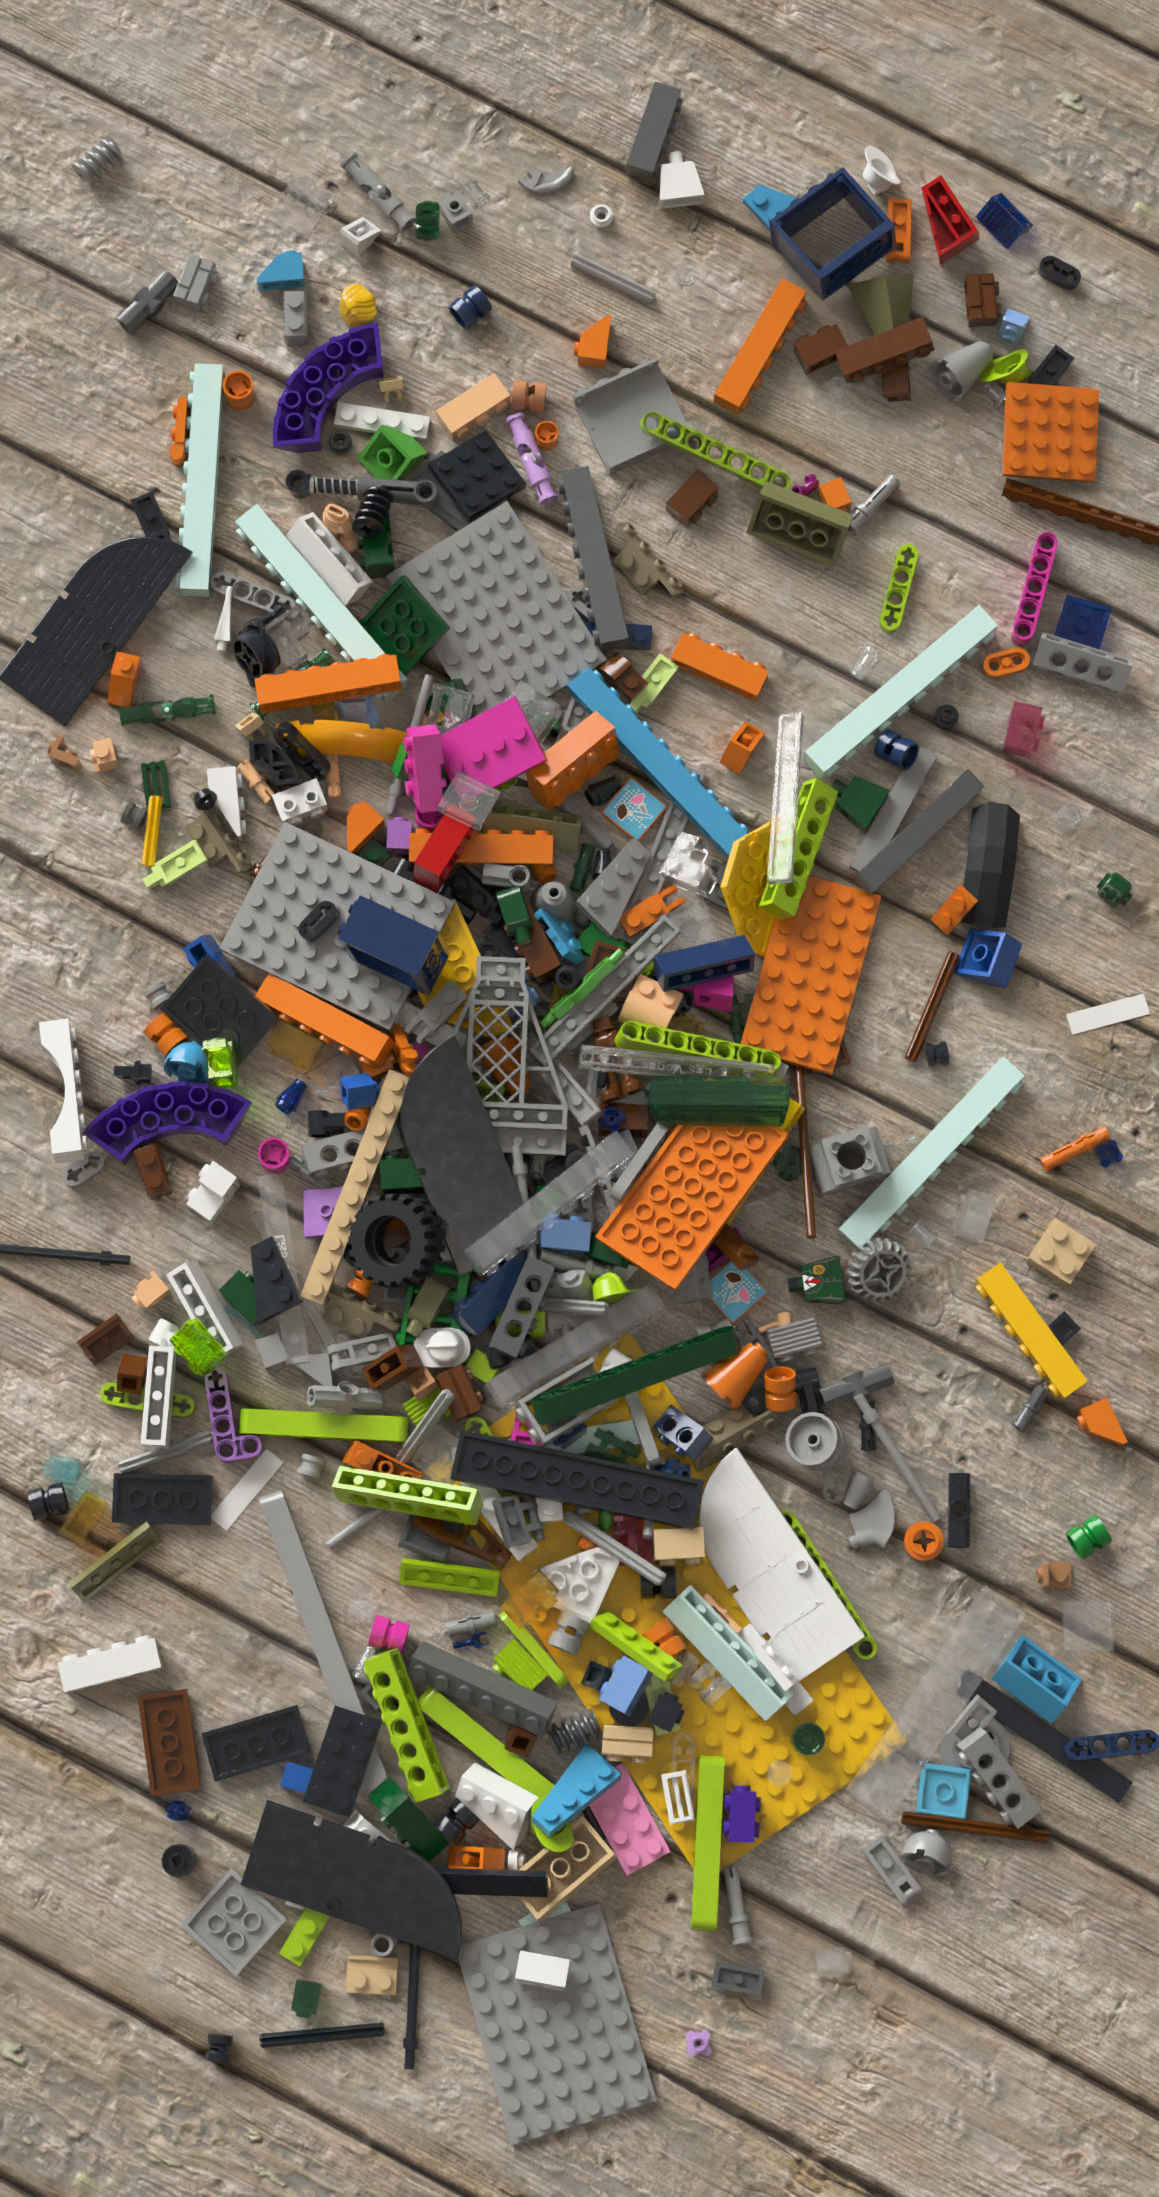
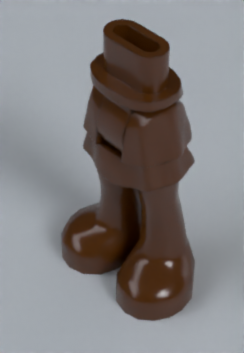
M609 1015L593 1020L594 1031L592 1035L595 1036L594 1051L597 1052L596 1059L599 1060L601 1068L606 1067V1071H608L607 1089L600 1094L601 1102L617 1101L643 1091V1084L635 1078L627 1061L625 1051L620 1050L615 1045V1037L618 1032L616 1025H612ZM613 1058H615L621 1074L622 1086L613 1066Z

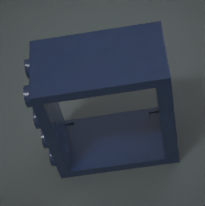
M844 167L834 174L830 173L819 185H813L808 190V193L801 198L794 199L789 207L782 212H777L776 216L769 221L772 244L822 301L896 248L895 224ZM844 198L872 231L818 270L790 237Z
M360 895L358 900H355L353 905H350L348 911L350 916L346 923L342 922L337 932L338 940L350 959L422 994L430 996L450 956V952L441 934L426 925Z

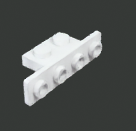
M749 1623L737 1633L752 1649L785 1691L789 1689L793 1693L785 1703L793 1715H797L813 1701L811 1695L795 1677L796 1674L789 1665L784 1664L780 1659L778 1651L766 1642L753 1624Z

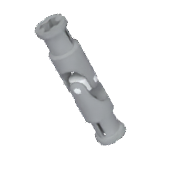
M356 152L349 153L342 160L341 168L346 169L354 177L353 181L365 193L369 194L372 201L389 219L392 218L396 222L401 232H405L412 227L417 218L414 215H410L403 207L402 201L379 180L376 173L368 165L365 166L358 159ZM385 194L389 197L387 200H382Z

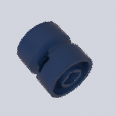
M475 285L463 293V299L457 298L448 305L453 318L465 330L477 322V317L482 318L492 310V305L488 298Z
M890 729L885 730L879 736L874 748L875 757L885 762H890L891 765L903 771L908 770L914 764L919 753L918 743L908 738H903L902 735Z

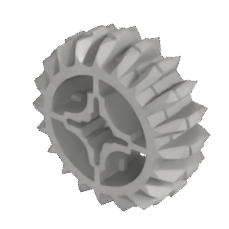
M876 1237L874 1243L871 1240H866V1247L858 1245L860 1252L858 1254L852 1252V1256L855 1259L854 1261H848V1265L852 1268L846 1271L851 1276L848 1282L850 1285H853L852 1290L855 1293H859L862 1299L867 1298L869 1302L873 1303L875 1300L883 1303L884 1298L892 1301L893 1293L900 1296V1287L907 1288L904 1281L911 1279V1276L907 1274V1272L912 1270V1267L908 1264L911 1260L909 1256L905 1255L907 1253L906 1250L900 1247V1244L896 1241L891 1242L889 1238H885L882 1241V1239ZM884 1253L891 1254L893 1258L882 1260L878 1255ZM877 1281L880 1286H866L865 1282Z

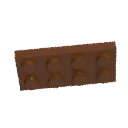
M188 1689L138 1696L151 1796L201 1789Z

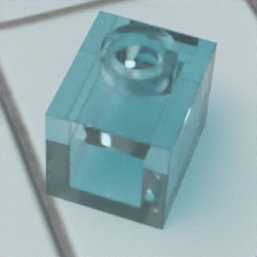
M50 1454L49 1459L44 1461L43 1474H46L45 1478L50 1481L77 1485L82 1461L77 1458Z

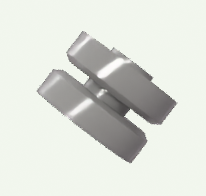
M816 1412L804 1413L794 1419L787 1429L785 1438L786 1447L791 1457L807 1468L817 1471L831 1469L838 1464L845 1454L847 1445L845 1433L840 1425L825 1415Z

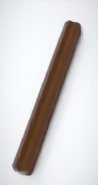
M949 951L945 957L905 1054V1059L908 1061L916 1062L960 958L955 952Z

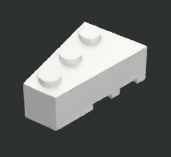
M474 1763L461 1776L455 1794L463 1804L513 1850L527 1835L530 1826L531 1807L539 1798L477 1763Z

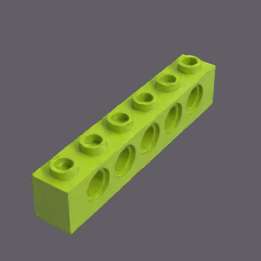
M818 778L805 781L802 784L793 809L794 814L791 815V823H788L790 829L786 830L759 904L760 908L780 920L794 917L799 910L801 896L807 888L808 876L814 868V859L821 848L823 834L829 826L828 820L831 811L836 806V797L839 791Z
M339 1466L332 1485L339 1502L470 1525H477L484 1505L478 1489Z
M399 1648L368 1658L363 1661L365 1665L364 1672L366 1677L370 1679L374 1699L379 1703L382 1711V1721L389 1730L391 1745L399 1757V1767L406 1776L409 1794L414 1798L415 1803L443 1794L450 1789ZM384 1674L389 1676L390 1683L386 1682ZM393 1697L398 1700L399 1707L393 1703ZM401 1721L407 1724L408 1730L402 1727ZM410 1744L416 1748V1754L411 1751ZM419 1768L424 1771L425 1777L420 1775Z

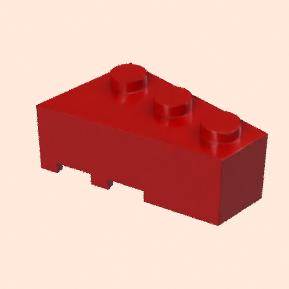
M942 175L921 187L940 265L979 240L977 228Z
M450 804L414 862L413 880L439 893L445 880L449 877L456 860H459L462 856L467 840L471 841L477 831L475 827L476 818Z

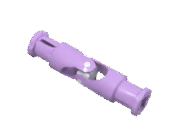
M519 412L509 416L506 419V424L512 430L514 435L512 439L525 467L531 486L536 489L539 497L538 503L540 506H545L555 502L558 499V494L554 493L550 481L552 479L543 462L534 435L527 427L525 413Z

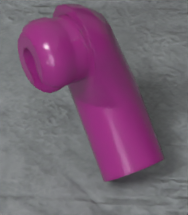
M809 474V476L804 477L805 485H795L791 491L807 497L818 488L819 480L816 479L815 474Z

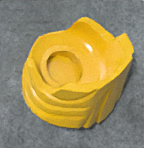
M360 284L346 287L343 290L339 305L342 319L352 328L373 321L377 316L375 296Z

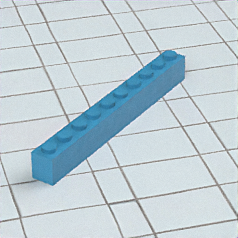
M587 667L567 685V692L589 715L597 711L615 727L618 746L728 860L733 842L749 834V829L742 823L739 825L733 819L735 816L732 811L726 806L722 807L717 802L718 797L710 789L706 790L701 785V779L694 772L691 774L688 772L684 761L678 755L673 756L668 751L669 746L662 738L657 739L652 734L653 730L650 725L645 721L641 722L636 717L637 713L629 704L625 705L619 699L621 698L619 693L613 687L608 688L605 685L603 676L597 670L592 671Z

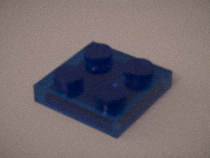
M1067 594L1054 636L1100 649L1112 608Z

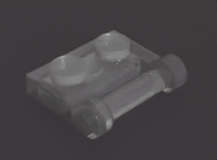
M434 683L432 688L434 694L430 712L424 726L435 724L442 735L470 720L475 694ZM443 694L449 697L442 726L436 724Z

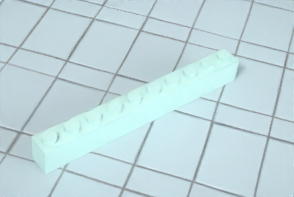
M195 363L194 372L190 371V386H193V394L188 395V408H192L191 416H187V430H190V438L185 440V452L189 453L188 461H184V475H187V483L182 485V497H186L185 506H181V520H184V528L179 530V542H183V546L191 550L193 554L182 567L181 573L176 575V587L180 588L182 596L210 597L224 391L223 380L225 376L223 365Z
M258 504L235 521L237 527L235 532L243 542L246 540L252 546L250 550L258 560L262 558L267 563L265 567L273 577L276 575L282 581L280 585L287 594L292 593L296 597L295 602L303 612L308 611L312 616L310 618L311 622L317 629L322 628L326 632L325 638L333 647L335 645L338 646L342 651L340 655L346 663L354 662L359 658H378V656L385 654ZM399 670L403 690L408 686L407 678ZM402 690L376 694L374 696L378 700L382 698L387 703Z
M978 605L808 748L802 759L820 779H823L826 775L829 777L834 775L840 768L839 764L844 760L849 762L858 753L856 750L860 746H868L875 739L873 735L879 730L882 733L892 725V719L896 716L900 718L910 709L908 706L914 701L916 703L920 702L927 695L925 691L931 686L934 689L944 681V675L948 672L953 674L962 665L960 662L964 658L970 659L979 651L977 647L982 643L987 645L996 636L997 623Z
M1003 1056L838 1229L837 1233L857 1252L860 1251L858 1245L866 1247V1240H871L874 1243L875 1239L873 1236L879 1230L883 1233L892 1224L889 1219L895 1213L900 1215L909 1206L906 1201L911 1196L916 1198L925 1189L922 1184L928 1178L931 1181L936 1178L942 1171L939 1168L944 1161L949 1164L958 1154L955 1150L959 1145L966 1146L974 1137L972 1132L977 1127L982 1129L991 1118L988 1115L993 1110L998 1112L1007 1103L1004 1098L1010 1092L1014 1095L1023 1086L1020 1081L1024 1075Z

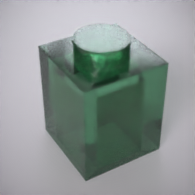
M302 1979L296 1980L291 2011H296V2016L311 2018V2014H317L323 1983Z

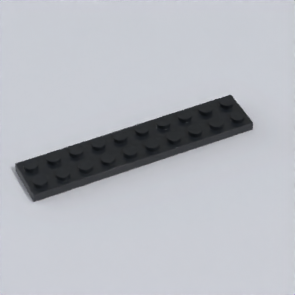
M464 1430L460 1431L450 1480L693 1530L704 1480Z

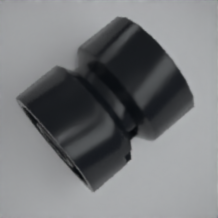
M62 1482L50 1485L46 1491L42 1487L28 1490L29 1505L34 1521L47 1519L50 1513L54 1516L69 1513L68 1500Z
M675 1566L660 1568L666 1574V1578L661 1585H655L640 1574L641 1599H655L657 1595H660L662 1599H675Z
M458 1798L448 1807L449 1813L442 1814L434 1822V1825L456 1846L466 1836V1829L471 1830L481 1820Z
M172 1845L163 1853L161 1859L162 1867L170 1876H187L196 1867V1853L188 1845Z

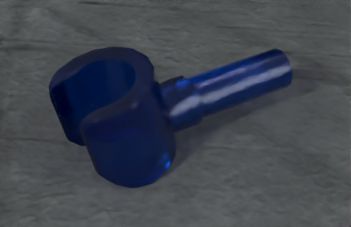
M482 1631L472 1635L468 1640L453 1643V1648L472 1645L475 1648L484 1647L489 1642L481 1643L479 1637L487 1634V1632Z

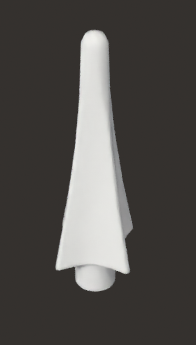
M231 586L227 587L222 614L214 637L215 641L218 642L217 650L226 652L227 643H232Z

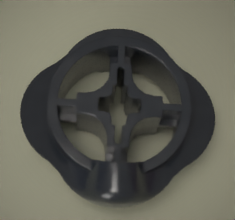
M257 617L245 622L242 630L232 641V651L239 666L246 673L249 685L252 688H256L255 678H260L264 674H273L275 669L279 667L281 659L276 644L266 632L263 620Z

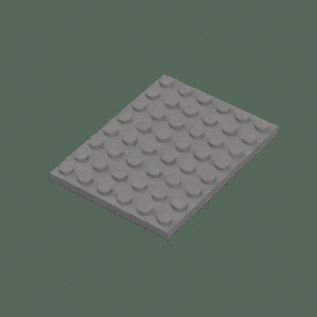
M508 501L386 575L392 585L401 576L406 575L449 625L450 629L432 650L451 680L462 678L476 710L474 717L513 696L518 698L525 713V707L533 708L564 689L587 667L593 671L607 661L598 645H594L592 635Z
M284 822L219 949L391 1032L412 988L350 959L339 942V936L337 935L342 922L346 923L350 916L348 913L350 905H353L354 901H357L361 895L426 925L441 934L456 903ZM323 901L332 902L338 909L337 920L316 941H305L298 930L301 921L319 903ZM324 908L322 910L323 916L319 920H321L324 916L331 917L332 914L330 911L332 908H330L329 910ZM317 922L312 927H305L307 931L305 935H307L308 933H311L313 935L315 933L313 928L316 926Z
M599 1903L548 1918L542 1923L538 1921L461 1945L458 1959L511 2145L657 2101ZM520 1951L569 1959L564 1991L514 1983Z

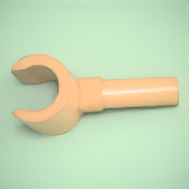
M778 1313V1321L759 1327V1332L763 1333L773 1328L791 1324L790 1313Z

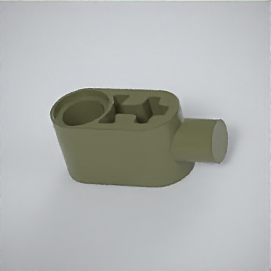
M428 1277L408 1312L407 1318L411 1322L406 1332L419 1338L424 1327L430 1329L446 1302L451 1288Z

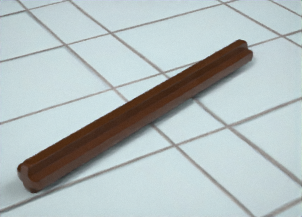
M907 1811L902 1813L901 1818L903 1825L1044 1844L1049 1842L1050 1837L1048 1830L1027 1827L1016 1828L1012 1825Z

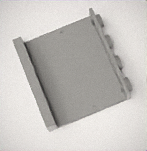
M658 357L652 360L647 358L641 361L639 366L632 369L625 368L617 376L610 379L605 377L599 380L597 385L590 388L583 387L573 395V404L609 476L672 448L645 435L640 430V420L648 412H658L694 429L691 421L687 423L659 368ZM647 418L646 426L649 429H656L657 422L653 418ZM675 428L667 429L669 438H678V432Z

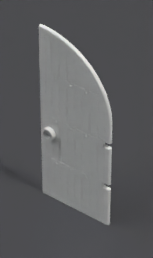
M736 1447L717 1465L704 1489L700 1505L699 1522L700 1527H703L705 1552L727 1589L733 1585H736L739 1589L732 1596L750 1623L753 1624L762 1636L768 1632L771 1638L766 1642L778 1651L780 1659L785 1665L787 1664L793 1669L796 1674L795 1677L800 1681L865 1637V1635Z

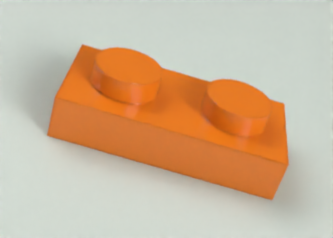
M960 885L930 920L948 936L978 900Z

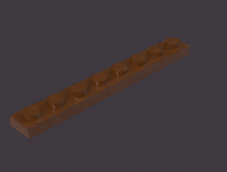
M1006 479L1001 496L1006 497L1010 501L1027 503L1035 509H1046L1057 516H1068L1079 523L1087 522L1096 525L1101 530H1112L1118 532L1123 537L1140 539L1145 544L1159 545L1158 525L1016 480Z

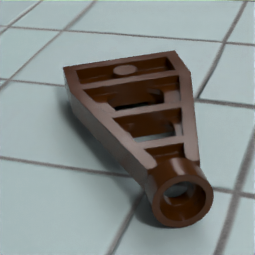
M417 1516L412 1523L414 1527L431 1539L488 1561L500 1570L503 1569L512 1556V1553L504 1548L480 1519H478L477 1525L466 1524V1530L461 1535H454L445 1531L443 1523L446 1520ZM472 1530L478 1531L486 1539V1544L483 1548H476L466 1542V1538ZM498 1551L500 1554L496 1558L494 1553Z

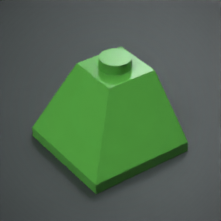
M380 425L357 459L375 478L403 480L417 468L427 452L412 436L388 426Z

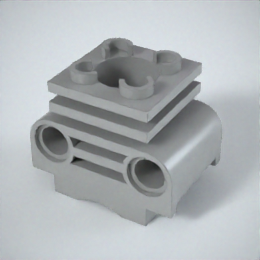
M864 1126L821 1139L820 1143L810 1146L811 1166L821 1197L873 1183L891 1174L877 1127L868 1128V1126ZM843 1150L854 1151L861 1158L862 1167L856 1170L845 1169L840 1165L837 1154Z

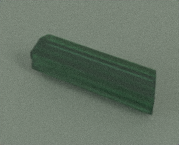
M656 1076L649 1083L648 1105L654 1121L659 1125L781 1127L784 1124L789 1108L790 1085L786 1078Z

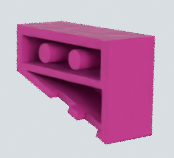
M435 724L406 728L407 737L403 738L404 749L408 754V759L404 760L405 771L409 778V781L405 782L407 796H411L421 813L447 810L449 805L442 794V787H446V779H442L441 764H444L441 734Z

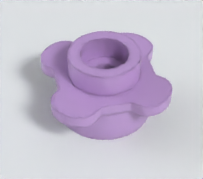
M703 2030L701 2033L687 2032L685 2038L688 2041V2048L686 2051L689 2056L694 2057L696 2054L707 2056L711 2053L708 2040L710 2033L707 2030ZM697 2041L701 2042L700 2046L696 2045Z

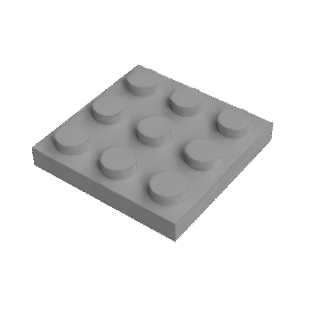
M231 1868L181 1926L231 1973L237 1976L287 1918L257 1890L242 1886L241 1881L243 1877Z

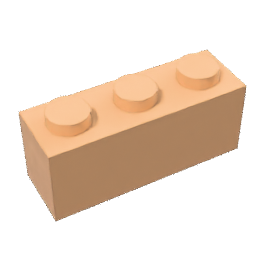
M493 373L436 410V417L452 441L456 438L461 439L468 435L470 429L476 425L482 426L490 419L489 417L496 412L500 414L505 411L510 404V394L495 373Z

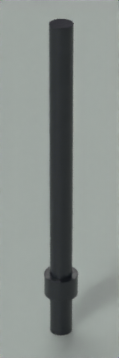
M0 1244V1254L98 1262L104 1266H111V1264L130 1265L131 1256L112 1254V1251L96 1253Z
M411 1943L406 2038H403V2048L405 2049L404 2069L414 2070L415 2049H418L416 2024L420 1946Z

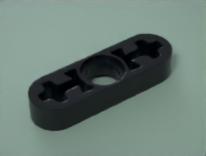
M283 722L277 727L273 733L276 743L310 778H317V781L324 780L331 770L328 760L291 723ZM297 748L305 749L307 756L299 754Z

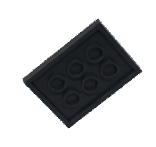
M209 954L204 956L160 1008L232 1073L280 1019L275 1012Z

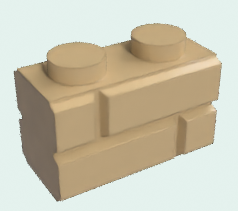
M603 1725L601 1755L606 1756V1761L621 1762V1757H631V1762L646 1763V1758L652 1759L654 1728Z

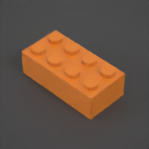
M595 711L544 753L548 761L526 772L531 796L550 812L556 806H560L570 794L578 791L587 780L595 777L604 766L615 761L620 754L615 727Z

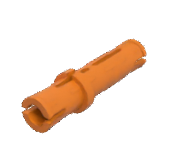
M1105 1126L1087 1135L1083 1134L1074 1142L1039 1158L1044 1170L1048 1172L1054 1167L1085 1152L1090 1153L1093 1151V1148L1110 1141V1134Z

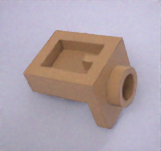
M58 735L56 741L52 740L48 748L51 762L78 773L81 766L78 755L68 749L62 751L65 741L63 736Z
M426 1366L404 1378L418 1401L439 1388Z
M1040 1563V1568L1036 1570L1037 1583H1041V1588H1072L1071 1563Z

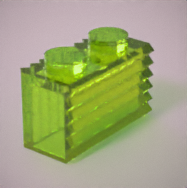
M198 1318L187 1320L169 1339L175 1348V1352L188 1361L189 1369L199 1376L211 1373L228 1356L226 1351Z

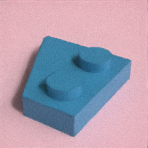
M760 184L743 198V203L770 231L769 221L776 216L777 212H782L789 207L790 203L796 198Z
M541 908L534 913L537 920H541L549 926L550 929L546 933L554 942L562 957L577 965L584 960L580 950L582 946L575 938L574 928L567 920L563 921Z

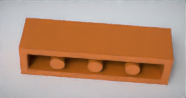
M682 633L671 656V661L678 665L680 669L754 702H757L769 674L764 665L758 662H753L752 664L744 660V657L738 653L732 652L730 654L725 652L718 644L705 643L701 641L699 636L693 633L688 635Z

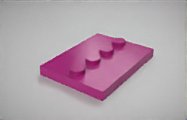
M516 696L441 735L444 760L442 765L462 805H466L548 761Z

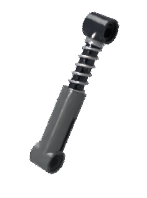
M299 469L289 472L285 480L291 495L296 498H304L317 492L318 495L325 493L327 496L329 494H334V496L341 494L343 497L346 495H350V497L356 495L357 499L361 501L364 491L368 487L375 486L391 492L394 498L391 503L420 505L427 509L436 506L439 501L437 487L430 480L417 482L359 477V480L350 481V479L345 481L341 478L334 480L333 477L331 479H326L325 477L319 479L317 476L306 474ZM304 480L302 487H293L295 481ZM425 490L432 491V495L429 498H422L421 493Z

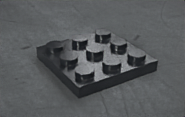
M487 431L480 433L428 464L429 470L468 521L526 488V482Z

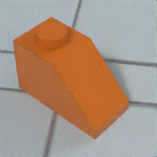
M606 315L580 335V342H575L574 356H578L577 365L605 368L611 328L610 315Z
M117 651L110 676L108 704L131 709L143 666L139 656Z
M745 721L729 741L719 763L723 764L728 770L740 774L750 761L765 732Z
M364 800L360 804L355 803L347 812L349 814L347 816V850L354 855L385 826L384 818Z
M1107 1397L1077 1411L1079 1415L1076 1417L1077 1423L1082 1431L1086 1430L1088 1435L1118 1446L1128 1442Z
M449 1845L448 1868L504 1870L505 1849Z

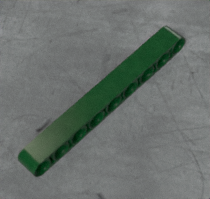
M724 1326L539 1394L531 1399L539 1425H545L735 1355L740 1352V1347L734 1327Z

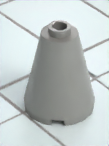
M978 341L938 358L929 366V370L932 369L933 374L930 376L931 381L944 397L949 395L954 398L951 401H960L992 361L993 350L988 343Z
M549 882L540 886L533 893L530 900V905L534 912L541 908L563 921L567 920L570 923L575 918L578 908L574 904L577 901L574 892L566 885L558 882ZM539 920L547 929H550L546 923Z

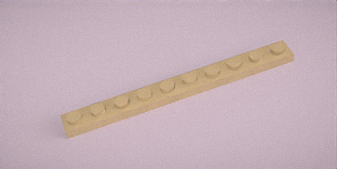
M390 1069L388 1071L300 1296L323 1306L326 1302L348 1246V1236L352 1235V1231L349 1230L351 1222H356L357 1219L354 1216L358 1210H362L379 1167V1160L383 1157L401 1111L404 1092L410 1079L409 1076Z

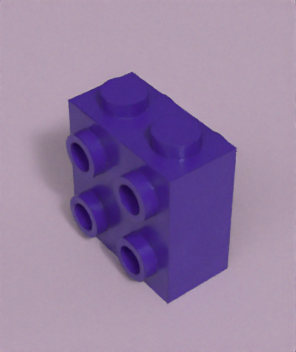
M736 1785L734 1790H729V1795H724L723 1810L728 1811L727 1821H723L722 1836H727L726 1841L754 1843V1838H759L760 1824L755 1822V1812H760L761 1797H756V1791H751V1786Z

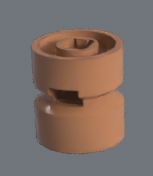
M514 380L511 410L525 411L526 408H529L531 412L544 413L547 383L533 382L532 385H529L527 381Z

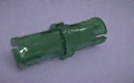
M582 843L578 860L574 863L573 869L575 870L569 886L574 892L584 893L588 874L592 872L591 864L597 848L592 844Z

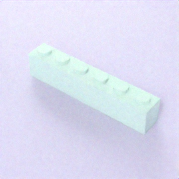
M691 1585L663 1611L669 1620L675 1624L765 1721L793 1695L789 1689L785 1691L752 1649Z

